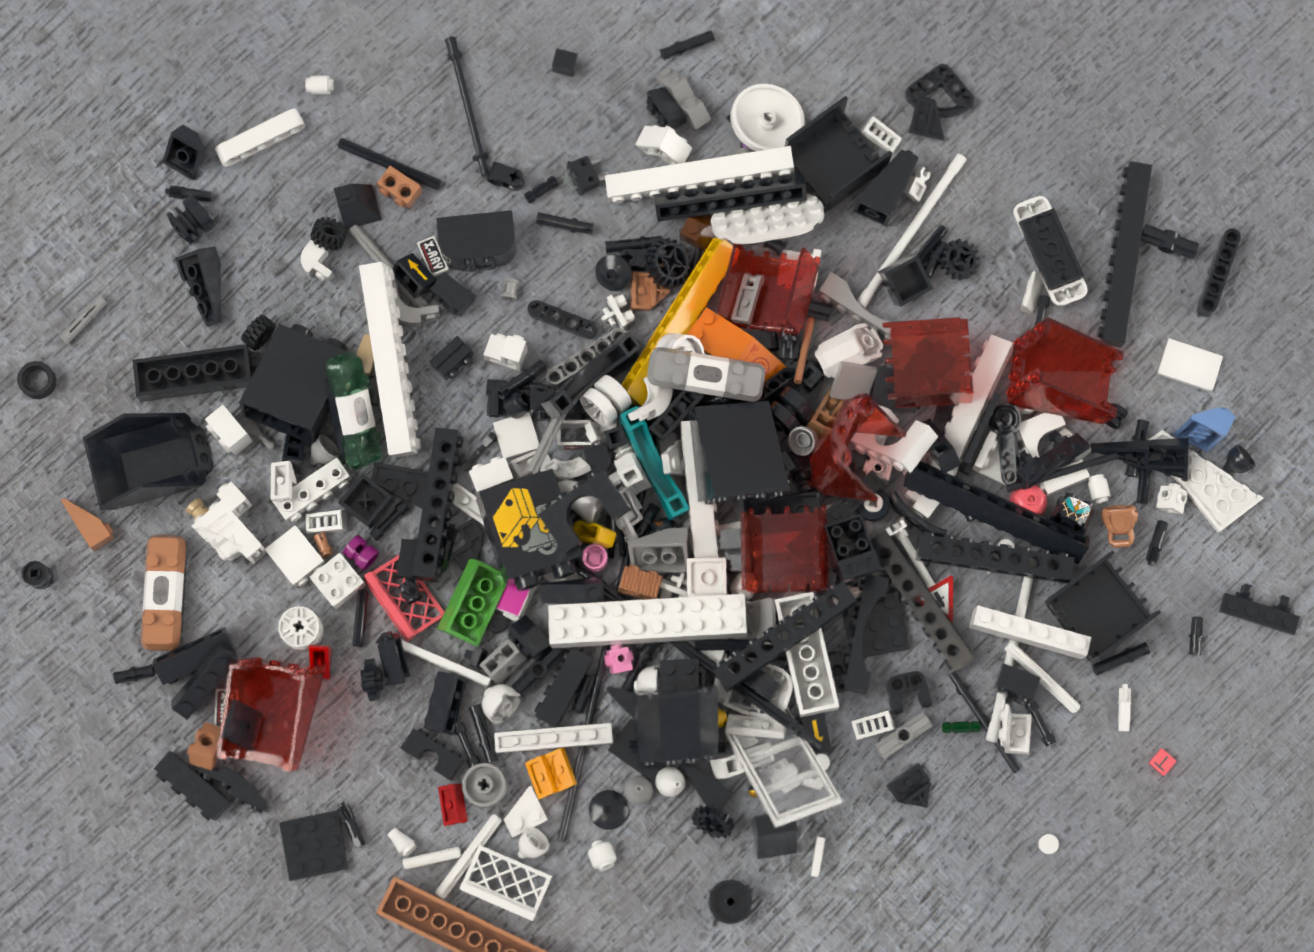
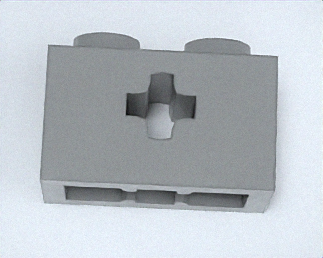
M507 639L480 666L494 682L500 685L527 658L513 642Z

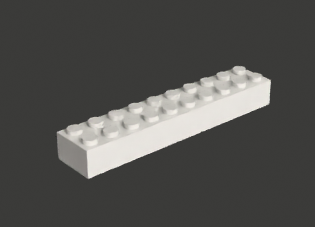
M383 262L360 265L359 269L388 454L396 458L419 454L418 449H421L420 439L416 437L415 431L418 430L417 420L413 418L415 405L414 401L410 399L412 386L411 382L407 380L409 367L407 362L405 363L404 361L406 348L401 342L403 329L398 323L400 310L395 304L397 291L392 285L394 273Z
M744 594L548 605L549 641L552 648L747 637Z

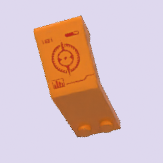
M707 307L687 333V335H693L701 341L704 352L708 355L761 364L765 369L764 382L780 370L787 368L753 336Z

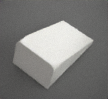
M536 450L509 463L508 466L515 480L532 475L527 469ZM547 454V456H546V458H545V460H544L542 466H543L544 464L548 463L549 461H551V459H550V457H549L548 454Z

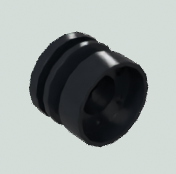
M190 195L182 201L185 211L182 212L179 208L174 207L178 216L175 217L170 211L166 215L169 218L170 225L177 234L192 245L194 243L190 236L192 233L197 239H200L197 229L200 228L205 233H208L216 224L197 199Z

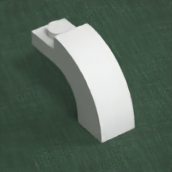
M647 377L643 378L648 391L647 400L644 405L627 414L630 420L639 419V421H642L646 418L650 420L661 415L670 404L673 389L652 385Z

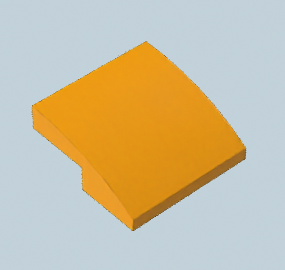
M559 748L546 755H541L525 762L538 800L577 785L564 748Z

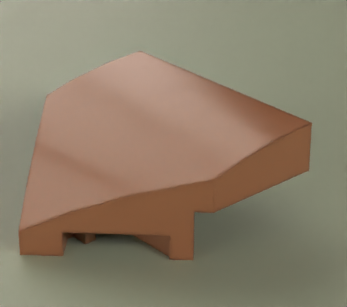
M632 272L630 310L649 311L671 291L665 287H659L658 283L653 284L654 279L648 278L649 273Z

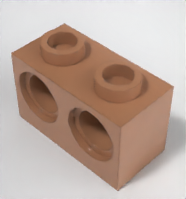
M391 166L388 167L377 182L379 192L386 198L389 196L393 198L394 202L401 208L405 206L410 209L422 193L419 184ZM389 181L396 182L392 187L386 186ZM405 191L411 192L408 197L401 196Z

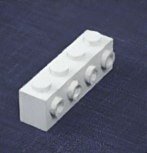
M335 458L292 487V500L273 503L287 523L290 521L295 522L301 518L303 512L306 510L311 511L318 506L317 503L321 500L325 501L334 495V491L347 487L352 479L338 458Z

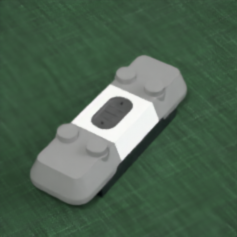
M657 347L650 355L647 379L652 385L755 402L762 396L765 369L758 363Z

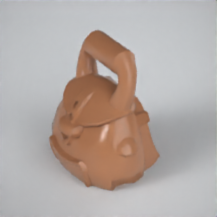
M1133 505L1105 507L1102 510L1101 518L1108 529L1109 544L1114 548L1130 547L1134 542V525L1138 520L1136 507ZM1128 534L1129 540H1113L1114 535Z

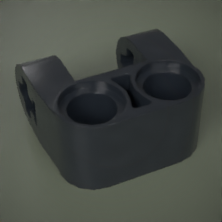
M913 671L895 675L887 682L888 699L893 715L903 713L900 698L902 693L916 690L921 708L932 706L929 689L921 672ZM912 676L919 678L920 684L918 686L910 682ZM892 681H899L901 689H893L891 686Z

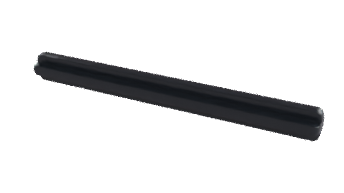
M340 138L338 142V148L386 169L391 166L408 178L438 190L441 185V180L349 140Z

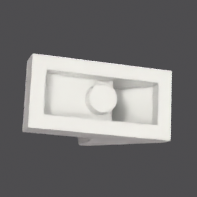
M291 462L271 463V500L273 502L292 500V487L297 485V480Z

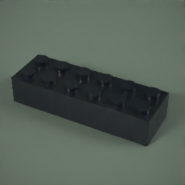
M247 344L132 360L136 397L141 402L246 388L253 376L251 349Z

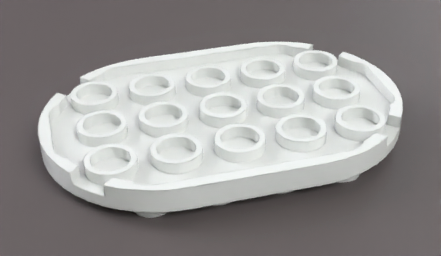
M807 194V200L715 213L711 218V226L714 235L721 240L726 238L735 244L764 242L798 236L813 230L814 226L817 223H821L824 219V207L816 196Z

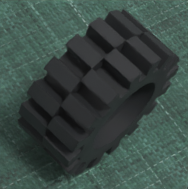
M321 217V219L318 218L315 221L310 236L315 245L319 244V248L324 247L326 251L328 249L330 251H334V249L337 251L339 248H342L347 236V230H345V226H341V222L337 223L336 219L330 220V217H327L325 220L324 217Z
M259 315V317L255 318V321L251 322L250 326H247V330L243 332L241 340L252 350L256 351L272 336L271 333L274 332L276 324L265 315Z

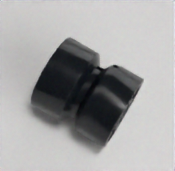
M30 561L22 569L24 582L35 589H46L53 582L52 570L39 561Z

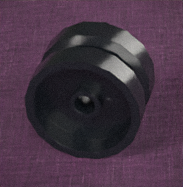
M732 879L722 881L714 886L708 899L709 910L713 917L726 924L739 923L744 920L751 912L753 904L752 895L747 886L740 881ZM732 898L734 902L731 906L727 904V899Z

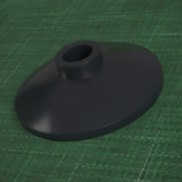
M609 254L602 257L595 268L598 282L607 290L620 291L631 281L632 272L630 265L619 255ZM609 272H612L614 277H611Z
M612 790L601 791L591 800L589 815L593 823L599 828L605 830L616 829L626 820L628 805L620 793ZM606 806L612 807L611 813L605 812Z

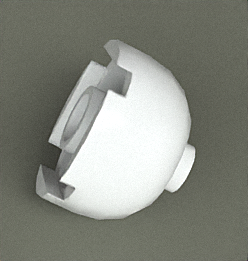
M659 665L643 669L638 675L637 681L634 682V690L639 693H659Z
M505 684L488 688L484 693L482 701L484 714L494 724L504 722L502 718L506 715L510 717L518 708L521 701L518 698L520 694Z

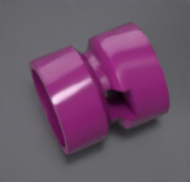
M360 535L355 536L343 550V554L351 561L355 560V565L362 571L368 569L380 553L372 545L367 546V541Z

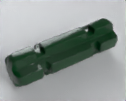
M978 721L971 723H942L943 733H951V731L953 733L980 732L981 729L980 722Z

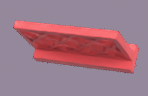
M397 555L376 570L365 574L363 580L405 641L409 642L416 635L442 619L444 611L423 581H417L416 584L421 586L419 588L420 592H424L428 596L427 602L416 601L412 603L410 613L400 610V603L406 602L402 598L401 593L399 598L389 594L390 586L399 588L401 585L391 583L392 573L397 574V570H393L394 563L399 561V555ZM382 571L390 572L389 582L380 581L377 574ZM414 604L426 606L424 616L412 614ZM427 608H436L439 615L435 618L426 617ZM412 617L423 619L422 626L417 630H414L410 624Z

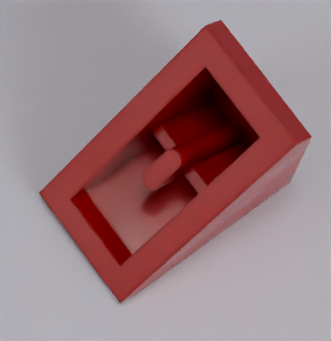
M309 645L310 677L314 679H330L332 648L329 646Z

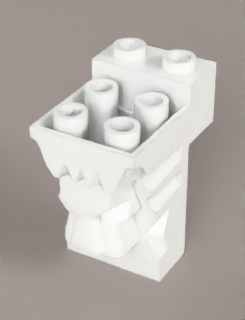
M232 482L229 484L225 483L219 488L217 493L221 501L214 502L205 515H199L194 520L192 527L207 543L209 542L216 549L223 561H232L243 554L254 565L267 552L263 545L238 519L253 505Z

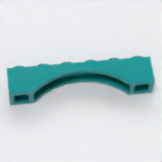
M638 406L621 413L618 420L668 519L671 521L686 514L690 508L671 476L664 474L662 460L653 443L645 420L639 421V419L631 421L627 415L638 409Z

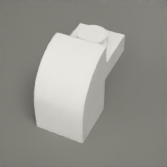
M310 240L301 253V264L310 278L315 273V276L321 281L327 280L331 282L334 279L333 272L322 265L329 255L328 251L324 250V247L319 248V244L315 245L314 241Z
M617 417L608 427H603L597 422H589L584 426L587 438L595 446L608 443L604 431L618 427L621 424Z

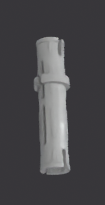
M98 295L88 308L85 307V311L59 337L69 344L92 319L95 320L96 315L108 303Z

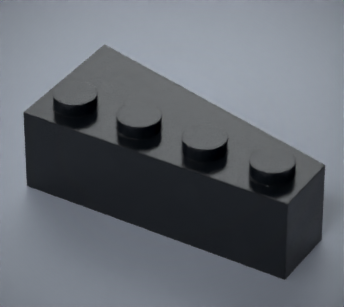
M530 387V411L532 418H535L536 421H546L547 418H551L541 403L556 391L553 388H546V390L540 392L537 391V388ZM579 399L568 411L564 420L566 418L585 420V418L591 417L584 410Z

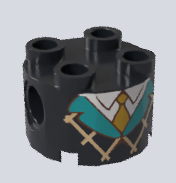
M1067 492L1064 496L1058 498L1050 519L1085 534L1089 521L1094 514V505L1089 501L1077 499L1074 494Z

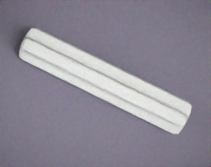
M459 847L405 858L403 859L404 869H411L460 858L461 851Z

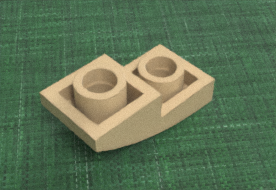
M365 334L357 351L352 369H358L360 373L371 376L375 365L370 335Z

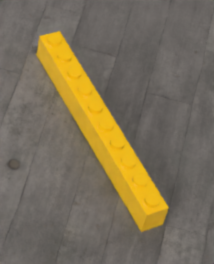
M712 239L621 384L630 396L632 405L642 406L647 400L648 391L643 378L647 377L650 355L656 348L659 340L669 333L687 335L697 321L701 311L706 308L710 297L716 292V287L726 276V271L734 263L739 251L726 239Z

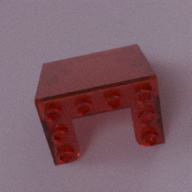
M1049 317L1039 322L1035 327L1014 341V354L1011 359L1012 368L1009 374L1010 382L1006 393L1008 404L1019 408L1099 424H1105L1116 417L1117 408L1107 402L1110 375L1116 372L1113 362L1115 360H1123V351Z
M260 657L244 658V660H237L236 663L230 664L216 758L226 760L227 757L235 758V760L244 759L276 765L278 768L282 767V770L289 772L298 770L324 672L318 671L317 667L311 666L299 668L300 665L295 663H288V666L281 665V661L278 660L264 662L263 658ZM231 700H238L264 714L254 751H247L221 738Z

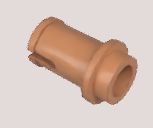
M321 532V536L318 533L313 538L319 549L318 554L322 558H327L333 554V548L330 547L325 532Z

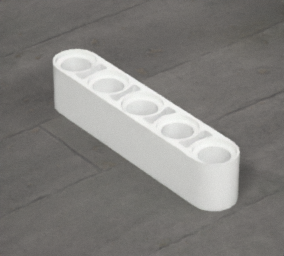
M290 109L219 144L215 151L222 165L227 167L304 129L305 124L298 110Z

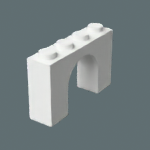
M877 405L851 441L855 444V449L863 455L866 453L874 460L880 459L884 464L888 466L891 464L899 471L905 470L911 473L938 436L929 425L916 420L901 440L895 444L884 446L887 436L899 422V419L890 409Z
M1058 407L1021 422L1017 432V440L1022 447L1021 452L1026 450V453L1031 454L1033 458L1035 456L1039 458L1037 450L1039 440L1054 430L1062 429L1066 425ZM1081 459V460H1079L1078 462L1071 463V464L1066 465V466L1061 467V468H1065V467H1068V466H1071V465H1074V464L1081 463V462H1083V460ZM1087 469L1036 485L1045 492L1046 496H1049L1087 480L1090 475Z

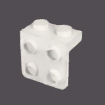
M1005 704L1004 709H1001L1000 713L1003 727L999 728L1001 746H1004L1005 753L1029 754L1032 715L1012 714L1009 704Z

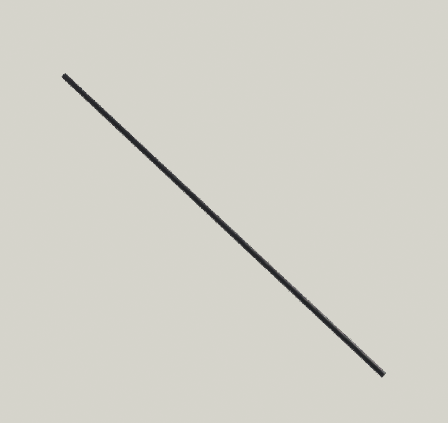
M699 248L694 250L693 264L690 267L692 271L701 257L702 250ZM652 434L651 438L655 447H657L656 436ZM647 489L639 492L637 495V499L642 507ZM639 522L632 526L634 530L639 524ZM627 543L616 585L617 591L625 566L629 567L630 563ZM610 645L602 646L584 725H592L606 667L604 655H607L606 651L610 650ZM579 746L573 770L577 785L569 788L557 841L565 842L587 746Z

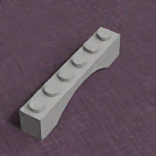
M832 272L818 292L820 300L824 303H831L836 306L837 311L852 316V320L858 324H867L869 330L874 329L884 337L885 341L890 344L895 343L906 354L911 353L913 355L927 334V331L912 322H890L870 314L856 301L850 291L848 282Z

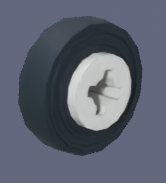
M879 489L856 510L859 515H862L863 519L878 521L888 513L890 499L887 493Z

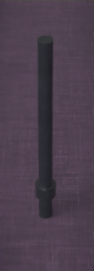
M1116 452L1058 469L1037 484L1117 460L1118 455ZM1021 481L1006 485L1008 493L1022 488L1023 490L1029 489Z
M953 671L948 676L956 686L955 690L959 696L962 695L985 731L988 732L989 721L968 692L969 688L967 685L963 684L956 672ZM998 737L997 743H994L1013 773L1018 772L1021 769L1011 754L1005 753L1004 746H1001V740Z

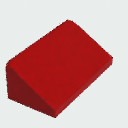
M456 783L438 787L444 826L468 822L462 784Z

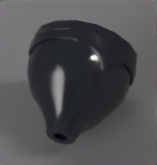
M1237 444L1229 450L1222 469L1227 474L1246 473L1256 465L1246 449Z

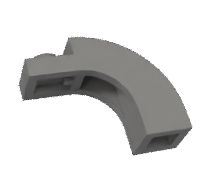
M392 282L393 288H396L397 291L395 304L400 310L398 323L418 328L423 327L422 320L434 321L440 317L438 305L412 308L405 305L399 298L397 283Z

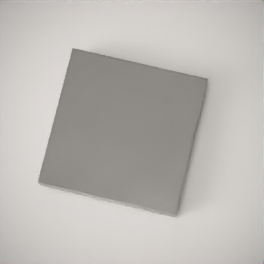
M841 361L829 394L830 397L866 404L878 371L877 368Z

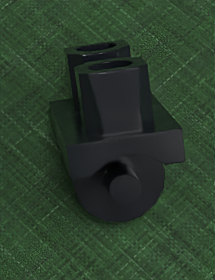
M779 325V359H798V325Z

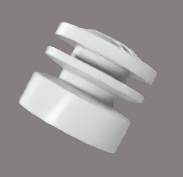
M296 606L288 609L279 620L278 630L281 638L291 648L298 651L309 650V645H318L320 643L324 628L321 620L312 610ZM300 624L303 625L304 629H300L298 632L295 627L300 626Z

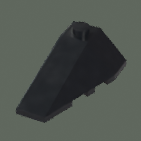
M216 246L197 249L176 257L180 277L190 287L188 292L191 297H195L198 303L197 309L206 326L209 327L221 323V264Z

